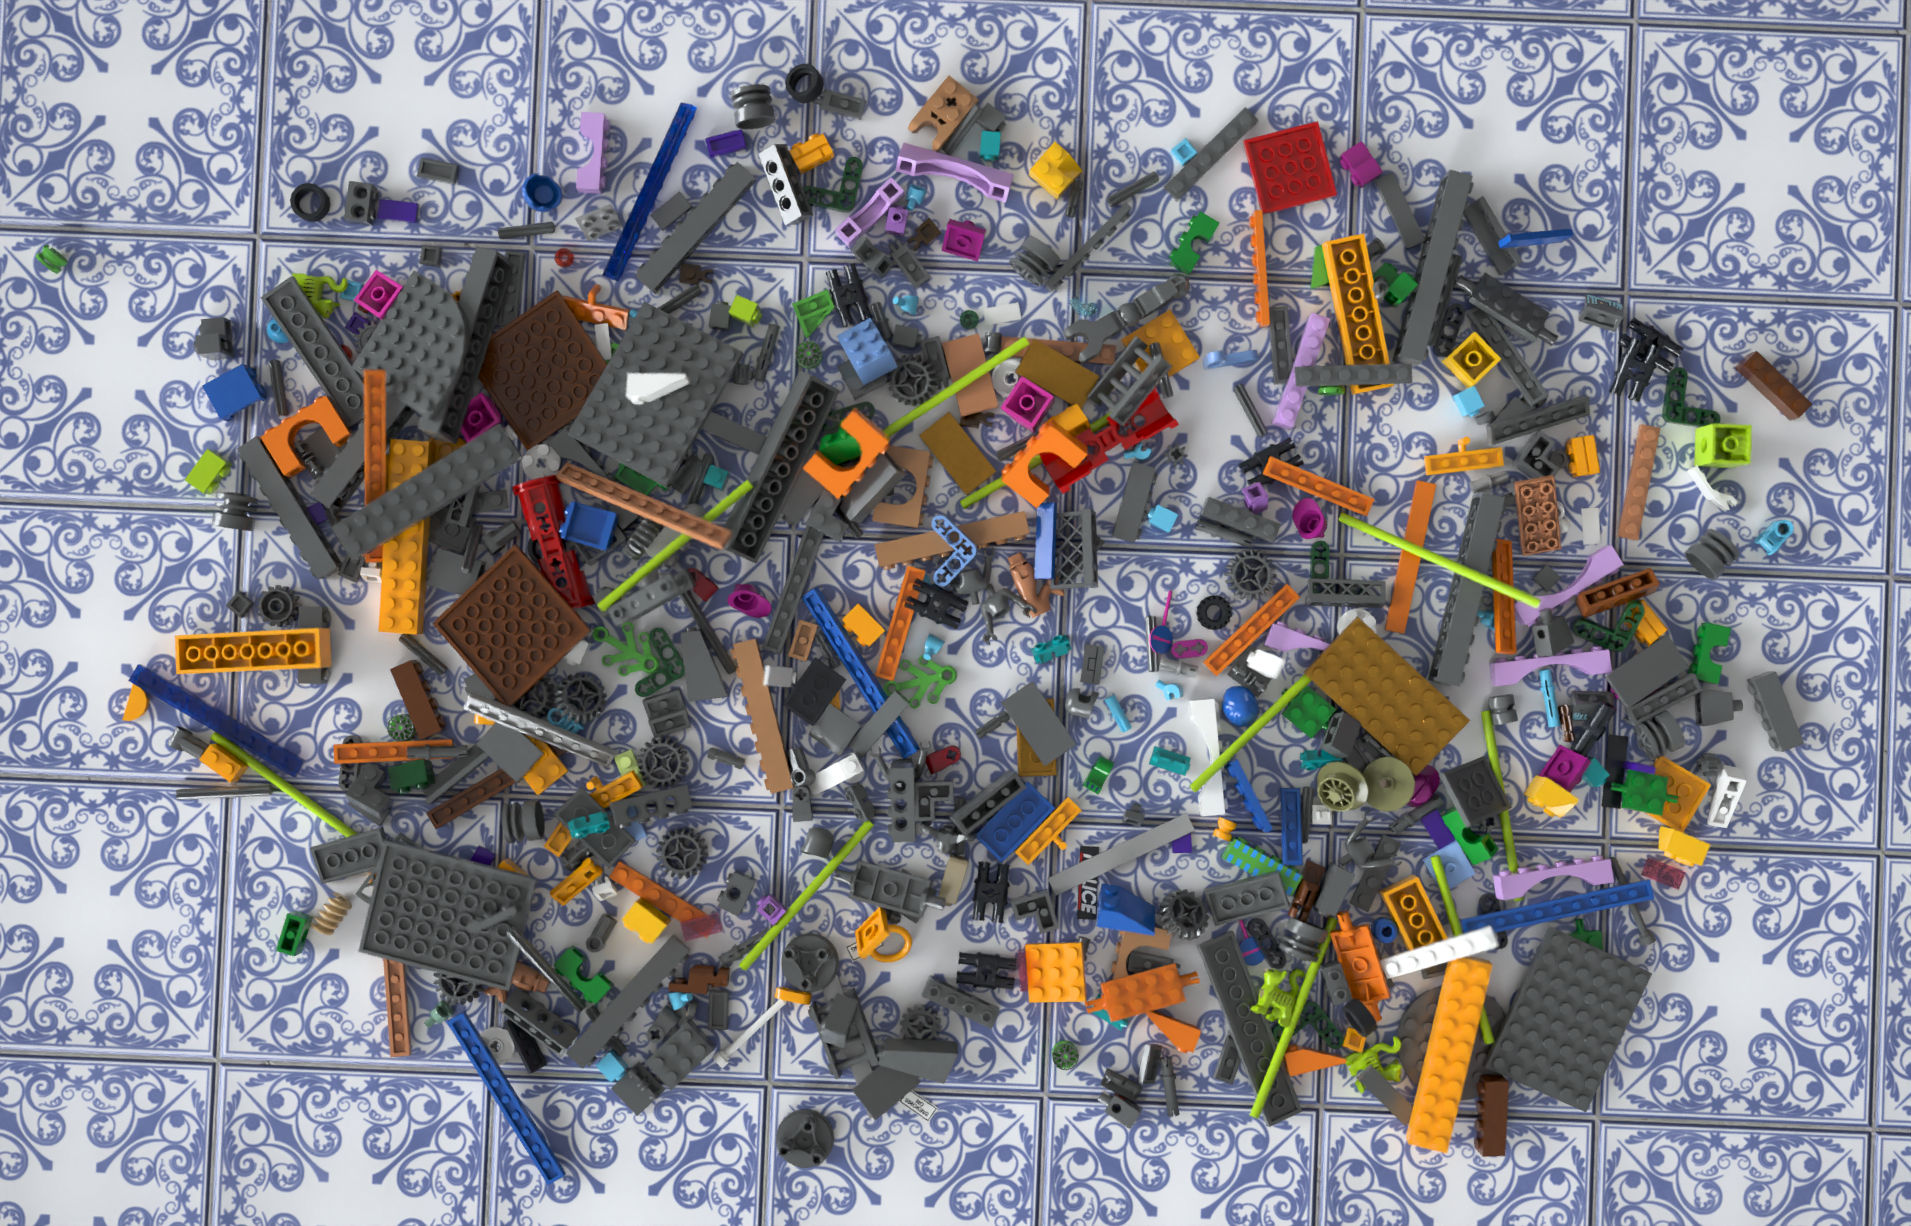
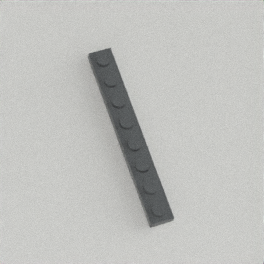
M806 525L762 647L780 655L824 536L822 532L809 525Z

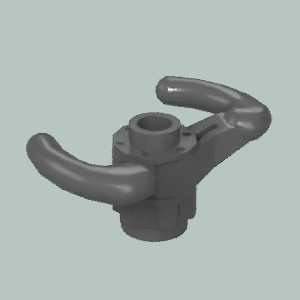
M923 821L920 824L923 833L932 835L937 839V851L942 854H952L956 848V843L964 840L973 841L977 837L975 829L965 835L958 834L955 827L945 825L937 830L930 827L932 821Z

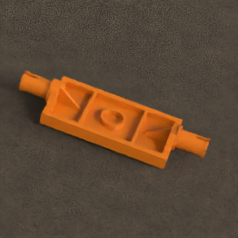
M1344 910V914L1343 911H1340L1336 915L1341 929L1331 930L1330 932L1338 961L1341 963L1352 999L1361 1001L1370 1011L1375 1021L1379 1022L1382 1020V1016L1377 1005L1378 1001L1390 998L1391 994L1369 924L1353 926L1349 911Z
M1173 963L1101 983L1103 995H1101V998L1085 1001L1086 1007L1094 1005L1086 1009L1087 1013L1090 1014L1105 1009L1109 1014L1110 1021L1114 1022L1185 1002L1183 987L1200 983L1199 978L1191 979L1197 977L1198 974L1194 971L1180 976L1176 964Z

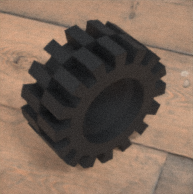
M1212 595L1199 602L1200 604L1196 608L1197 620L1206 629L1218 630L1227 626V623L1230 622L1232 607H1230V603L1224 597ZM1212 605H1216L1221 609V616L1217 620H1211L1207 616V609Z

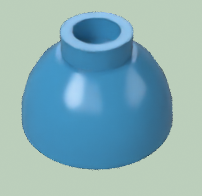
M274 318L270 320L267 325L269 338L280 344L288 342L289 339Z

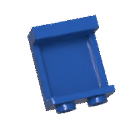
M241 364L202 385L221 420L229 421L234 418L233 415L244 408L259 400H267L265 396L266 390L256 380L257 374L251 366Z
M571 501V504H568L565 510V515H567L566 521L560 527L561 538L609 552L619 514Z

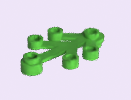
M625 622L622 625V631L625 633L628 646L609 635L607 628L597 627L594 629L593 638L596 641H606L624 652L612 656H603V665L611 666L616 662L634 658L640 663L630 666L621 665L618 668V673L621 676H628L630 673L640 670L648 674L658 671L660 661L658 657L652 655L649 633L642 632L638 636V640L642 643L644 655L637 651L633 635L634 625L632 623ZM627 624L631 625L629 632L625 630ZM600 631L605 632V636L603 638L599 637ZM643 634H646L648 637L645 642L641 640ZM606 657L611 658L610 664L605 663ZM650 660L654 662L652 668H649L647 665ZM623 667H626L628 670L626 674L621 672Z
M921 656L919 664L923 667L927 666L937 673L928 675L913 666L909 660H903L900 663V668L918 678L900 683L889 681L884 685V692L888 696L892 695L893 692L888 690L889 685H894L895 690L898 691L920 686L915 696L909 700L911 702L913 699H917L919 702L917 706H912L911 703L909 705L912 708H918L930 684L939 681L934 692L928 695V701L931 704H936L946 684L955 682L957 672L952 666L946 665L941 667L931 660H928V663L923 665L921 663L923 656ZM903 662L909 663L908 669L902 667ZM946 671H949L951 673V677L949 679H946L944 677V673ZM932 694L937 696V700L935 702H932L930 700V696Z

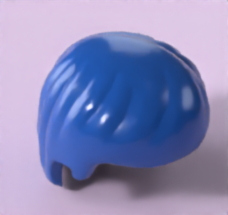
M534 173L527 177L523 183L522 195L530 208L545 213L557 208L561 204L563 199L562 190L549 176Z
M1232 686L1225 691L1221 708L1227 720L1237 727H1247L1254 723L1258 718L1259 706L1253 692L1243 686Z

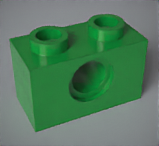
M298 911L287 913L276 951L290 956L301 954L313 916Z

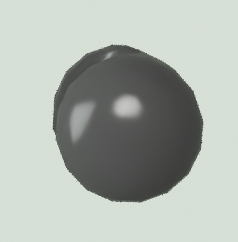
M1080 688L1071 689L1065 700L1066 711L1071 715L1089 720L1099 693L1092 691L1090 696H1085L1080 693Z
M812 827L807 832L805 843L801 846L800 851L808 855L828 859L834 840L832 833L821 827Z

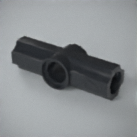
M1600 701L1591 717L1589 716L1582 724L1581 732L1570 749L1586 757L1595 742L1605 733L1606 725L1617 709L1608 702Z

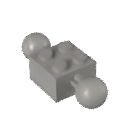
M696 503L689 504L683 509L684 512L699 518L706 514L705 509ZM665 526L645 553L652 558L655 557L682 533ZM690 540L637 585L645 588L659 580V569L662 566L667 568L670 566L674 567L680 559L678 557L682 551L685 552L692 544ZM644 565L639 566L635 572H637Z

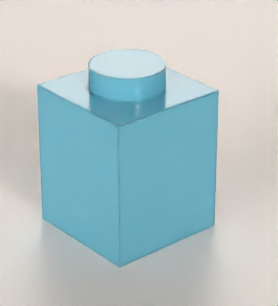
M1475 386L1453 396L1462 417L1468 414L1470 417L1480 413L1479 409L1485 406Z
M1156 505L1155 508L1151 507L1147 514L1149 520L1147 523L1169 533L1178 514L1160 505Z
M613 1049L595 1065L610 1083L614 1079L619 1081L626 1074L624 1070L628 1067L626 1062Z

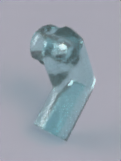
M1076 296L1068 302L1080 316H1091L1097 311L1095 303L1082 304Z

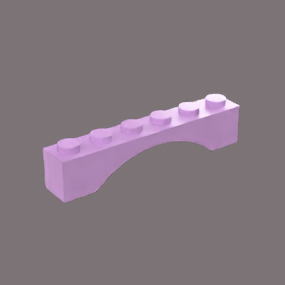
M907 143L902 145L895 170L911 176L942 175L952 177L974 186L988 198L1005 203L1014 174Z
M1311 313L1308 316L1298 352L1276 408L1272 425L1287 430L1293 428L1307 386L1295 387L1294 367L1315 365L1330 318Z
M1612 545L1602 547L1589 555L1581 574L1565 589L1547 596H1535L1542 599L1538 608L1519 600L1514 601L1515 618L1520 625L1527 624V626L1536 623L1538 621L1537 617L1540 616V610L1551 608L1553 612L1555 606L1558 604L1560 606L1565 605L1571 601V596L1575 594L1578 596L1579 593L1587 591L1586 587L1589 585L1595 586L1603 581L1602 577L1607 574L1611 576L1617 573L1619 567L1624 565Z
M1277 621V624L1273 623L1270 626L1263 645L1280 652H1285L1303 647L1324 651L1330 644L1323 642L1324 638L1313 635V637L1305 635L1306 631L1295 628L1294 631L1290 630L1287 624Z
M1602 646L1590 647V651L1583 652V648L1572 649L1570 654H1564V651H1560L1554 656H1537L1533 654V658L1526 659V655L1514 656L1512 661H1507V658H1497L1495 663H1489L1492 686L1517 684L1531 671L1551 664L1568 665L1579 669L1587 675L1610 673L1612 668L1609 649L1602 650Z
M1603 855L1591 856L1590 860L1576 858L1572 859L1573 862L1571 863L1557 861L1552 866L1538 864L1534 869L1520 867L1515 872L1501 870L1499 874L1493 875L1496 898L1507 900L1522 897L1536 883L1546 878L1561 875L1574 876L1593 885L1612 883L1614 878L1611 859L1603 858Z

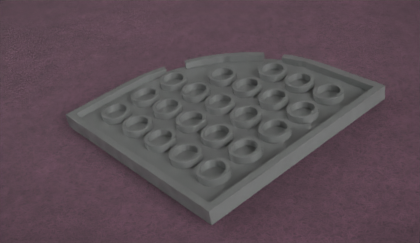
M413 271L351 368L363 376L364 369L385 370L386 391L427 419L433 421L457 384L464 369L462 363L465 354L468 353L469 332L465 315L461 311L456 299L450 293L418 272Z

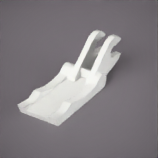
M1698 465L1689 467L1688 473L1707 500H1711L1724 511L1730 510L1727 502L1731 507L1733 505L1736 506L1737 502L1733 496L1719 493L1711 488L1705 474L1699 470Z

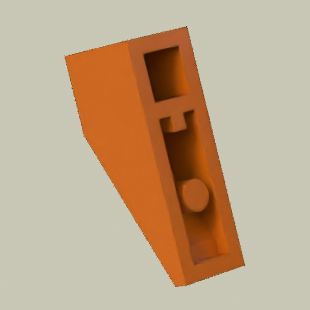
M1154 1010L1145 1013L1166 1037L1177 1046V1050L1183 1053H1188V1051L1194 1053L1201 1034L1199 1027Z
M1297 1044L1288 1045L1283 1057L1290 1077L1347 1063L1342 1055L1297 1046Z

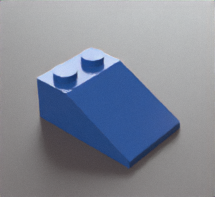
M1101 884L1097 904L1096 927L1154 936L1155 906L1121 886Z

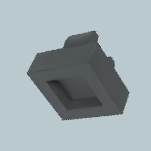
M1133 803L1131 809H1126L1121 822L1140 827L1145 817L1144 814L1139 813L1141 805Z

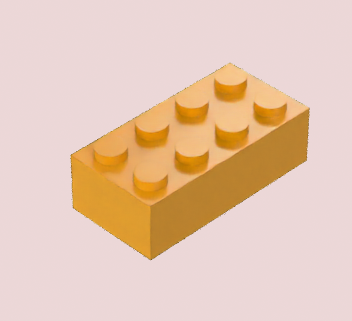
M1412 874L1378 891L1391 919L1398 927V933L1407 951L1448 939L1417 876Z

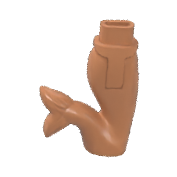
M1021 552L1007 558L1011 565L1009 569H1011L1012 578L1020 598L1028 605L1037 609L1036 614L1030 610L1029 613L1032 618L1051 610L1049 602L1051 593L1065 596L1063 589H1050V579L1041 587L1037 595V580L1034 579L1035 571L1032 565L1027 563L1028 560L1024 559ZM1059 575L1056 577V585H1058Z
M517 961L512 983L525 991L533 990L535 993L537 991L545 993L550 981L543 976V973L539 974L537 970ZM490 986L483 991L486 995H496L502 1004L507 1000L506 990Z

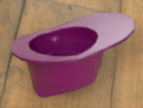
M1310 498L1300 500L1293 509L1292 518L1301 537L1304 539L1325 537L1324 533L1328 523L1318 504Z
M737 583L734 591L727 598L728 604L731 607L754 618L765 617L771 612L770 602L759 595L756 587L751 584Z
M1427 765L1417 776L1413 773L1415 789L1412 798L1406 805L1418 807L1429 800L1440 784V777L1438 771L1430 765Z

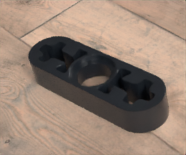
M1455 303L1447 308L1436 345L1433 347V353L1439 358L1448 356L1453 349L1465 315V309L1461 304ZM1456 308L1458 309L1457 312L1460 315H1457L1454 318V321L1452 322L1450 321L1453 317V313L1451 311H1453ZM1445 326L1453 327L1454 333L1452 336L1444 333ZM1444 340H1451V342L1447 341L1445 343L1444 348L1447 349V351L1441 353V349L1438 348V346H1441L1444 343Z
M1486 893L1480 897L1481 914H1486L1487 911L1491 913L1489 906L1485 905L1487 898L1493 900V903L1490 904L1491 910L1501 911L1496 896ZM1506 931L1497 932L1498 937L1502 938V940L1499 941L1498 947L1494 948L1503 949L1508 943Z
M1259 918L1251 919L1247 924V929L1267 964L1274 969L1283 968L1286 964V957L1279 948L1267 924ZM1254 923L1260 924V925H1261V926H1259L1260 932H1261V933H1265V932H1266V934H1265V935H1260L1259 931L1253 930V928L1255 927V924H1254ZM1265 938L1271 940V947L1268 949H1264L1262 946V941ZM1273 951V954L1276 957H1280V959L1278 960L1279 964L1273 963V961L1275 960L1274 956L1272 954L1267 953Z

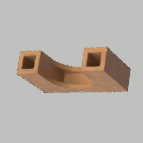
M890 445L886 450L900 468L909 471L914 476L917 488L912 499L904 504L895 505L880 502L874 508L872 521L918 529L919 525H923L924 514L921 513L922 506H926L927 495H924L925 487H929L930 476H927L928 468L932 469L933 457H930V452Z
M1155 926L1154 936L1119 930V934L1122 936L1120 942H1117L1115 947L1117 958L1116 961H1112L1111 972H1113L1112 980L1129 976L1126 971V959L1132 950L1140 946H1151L1168 950L1172 933L1167 934L1168 929L1160 926Z

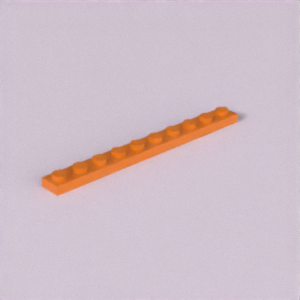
M364 369L365 506L386 494V371L377 369ZM384 545L366 555L365 561L383 562Z

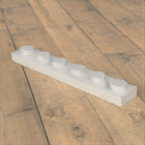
M1492 926L1382 958L1380 962L1386 978L1389 979L1498 947L1499 943Z

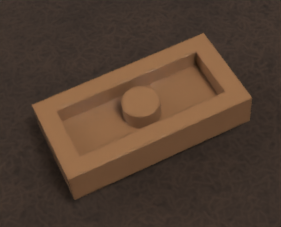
M799 619L789 657L807 662L818 625Z

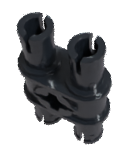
M855 263L850 264L852 272H850L848 265L843 267L849 282L847 285H841L837 269L832 270L834 278H832L830 271L825 273L831 288L829 289V294H831L835 305L834 310L839 313L843 328L848 327L846 319H848L850 326L854 325L849 310L851 306H857L861 322L866 320L864 313H866L867 319L873 318L867 303L869 302V297L866 295L863 286L864 282L859 278ZM850 291V293L853 294L851 295L852 299L848 300V298L845 297L847 296L846 292Z
M1635 317L1630 321L1631 324H1628L1627 328L1641 335V340L1644 341L1637 355L1641 360L1645 359L1650 347L1649 342L1655 344V346L1662 347V349L1676 358L1684 349L1683 346L1670 340L1668 334H1663L1655 329L1653 325L1647 326ZM1624 333L1620 338L1621 341L1619 340L1617 344L1628 349L1631 337ZM1659 353L1655 364H1657V368L1668 374L1674 363L1660 356Z
M1632 337L1626 353L1621 355L1622 359L1617 371L1614 372L1616 377L1609 392L1621 396L1626 381L1631 379L1634 384L1627 398L1639 402L1645 386L1650 384L1649 381L1653 371L1657 368L1655 363L1662 347L1650 343L1645 359L1639 360L1637 355L1644 341ZM1637 365H1638V368H1639L1641 371H1639V372L1636 371V372L1633 374V371H1632L1631 369H1629V368H1636Z
M1290 437L1276 445L1270 444L1269 447L1259 452H1254L1253 457L1238 463L1240 469L1247 465L1246 468L1241 470L1243 474L1256 467L1262 470L1260 475L1247 480L1248 485L1255 482H1260L1262 486L1265 484L1271 485L1276 481V479L1264 475L1263 472L1270 456L1281 460L1280 455L1295 448L1294 443L1286 446L1292 442ZM1299 454L1285 461L1296 467L1304 465L1303 460L1295 463V461L1301 459Z
M917 578L914 583L921 585V587L913 584L912 589L927 595L925 602L909 596L907 601L912 602L913 605L905 602L904 607L918 612L922 618L926 617L935 621L936 624L943 623L956 630L959 625L952 621L960 624L961 618L947 613V608L952 606L964 612L967 608L960 605V603L968 606L969 601L955 596L951 590H945L937 584L931 585ZM935 601L940 603L939 607L934 605Z
M978 861V874L974 880V897H972L974 902L972 919L977 920L978 912H980L979 921H984L986 904L992 903L993 913L991 921L996 922L997 915H999L998 923H1004V910L1008 904V887H1010L1008 882L1010 865L1005 864L1004 872H1002L1003 864L998 863L997 877L992 882L989 880L991 863L986 862L985 870H983L984 861ZM990 887L993 888V891L997 892L992 897L989 896V893L985 892Z
M959 952L958 964L974 965L977 970L974 973L957 971V984H969L975 988L983 987L991 988L992 990L996 988L1014 989L1015 978L998 976L996 970L1000 968L1016 971V965L1013 964H1017V958L1000 957L997 953L993 955L977 952V954ZM988 963L989 970H991L992 972H988V975L985 978L984 972L981 971V969H985V966Z

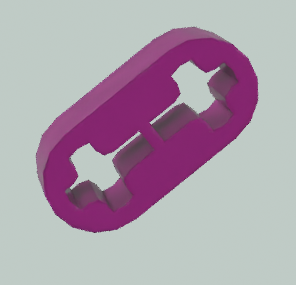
M1202 639L1177 641L1171 646V654L1176 658L1199 657L1206 654L1208 650L1207 643ZM1197 642L1204 646V649L1200 651L1201 653H1198L1197 650H1191V647L1197 646ZM1178 644H1180L1181 647L1188 648V651H1183L1181 653L1182 655H1179V653L1175 652L1174 650L1175 648H1178Z

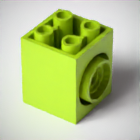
M1710 424L1695 429L1694 467L1698 465V467L1736 468L1751 464L1752 425Z

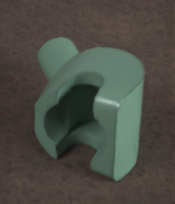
M441 1000L430 1012L431 1017L424 1024L428 1028L436 1022L441 1024L451 1017L454 1011L444 1000Z

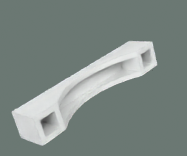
M1213 698L1189 700L1191 720L1204 735L1208 745L1211 765L1220 756L1219 752H1222L1221 740L1218 741V733L1221 732L1220 722L1216 721V714H1219L1218 702H1215ZM1224 766L1205 783L1198 795L1201 816L1225 814V809H1228L1227 798L1223 796V790H1226L1225 779H1222L1221 771H1224Z

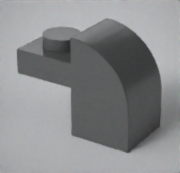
M863 235L850 249L859 262L882 279L894 265L886 254L878 250Z

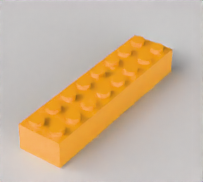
M1359 234L1326 241L1322 244L1345 365L1390 364L1378 301L1374 297L1373 292L1374 281L1365 235ZM1394 384L1350 385L1351 395L1392 387Z
M330 628L175 635L176 674L332 667Z

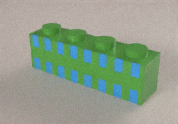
M1232 837L1231 842H1229L1222 855L1224 860L1254 876L1279 870L1286 894L1293 895L1303 877L1298 873L1299 869L1292 865L1288 867L1282 865L1281 859L1274 855L1271 858L1264 855L1266 851L1257 846L1254 849L1248 846L1249 842L1241 837H1238V839Z

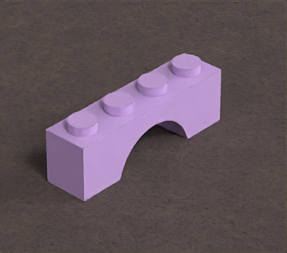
M581 112L580 132L583 136L589 138L594 145V154L590 162L584 167L577 169L576 189L581 193L602 194L603 188H606L604 169H607L608 161L605 158V150L609 148V140L606 139L607 131H610V120H607L608 118L604 113Z
M890 177L861 210L849 216L835 229L836 235L850 248L889 212V207H894L905 196L904 190Z

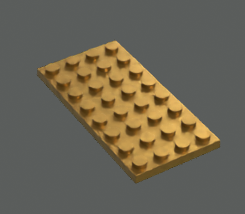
M1356 617L1303 672L1351 717L1358 720L1361 726L1389 752L1394 753L1398 760L1404 762L1416 776L1470 721L1359 617Z

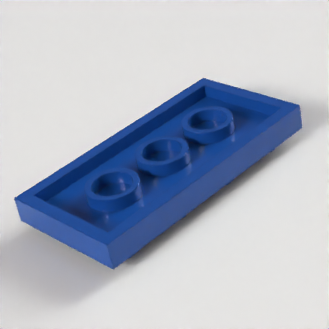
M1232 757L1227 762V766H1225L1226 771L1230 777L1232 776L1235 779L1236 783H1234L1237 792L1244 796L1245 800L1242 802L1246 810L1250 811V813L1252 812L1254 817L1251 820L1254 826L1267 833L1273 828L1238 759Z
M1028 781L1024 784L1027 788L1001 807L977 832L976 839L1001 863L1055 809Z

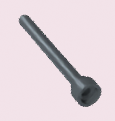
M1611 857L1612 869L1619 885L1627 884L1617 858ZM1628 904L1640 931L1638 939L1641 946L1654 943L1656 938L1650 930H1647L1637 904Z

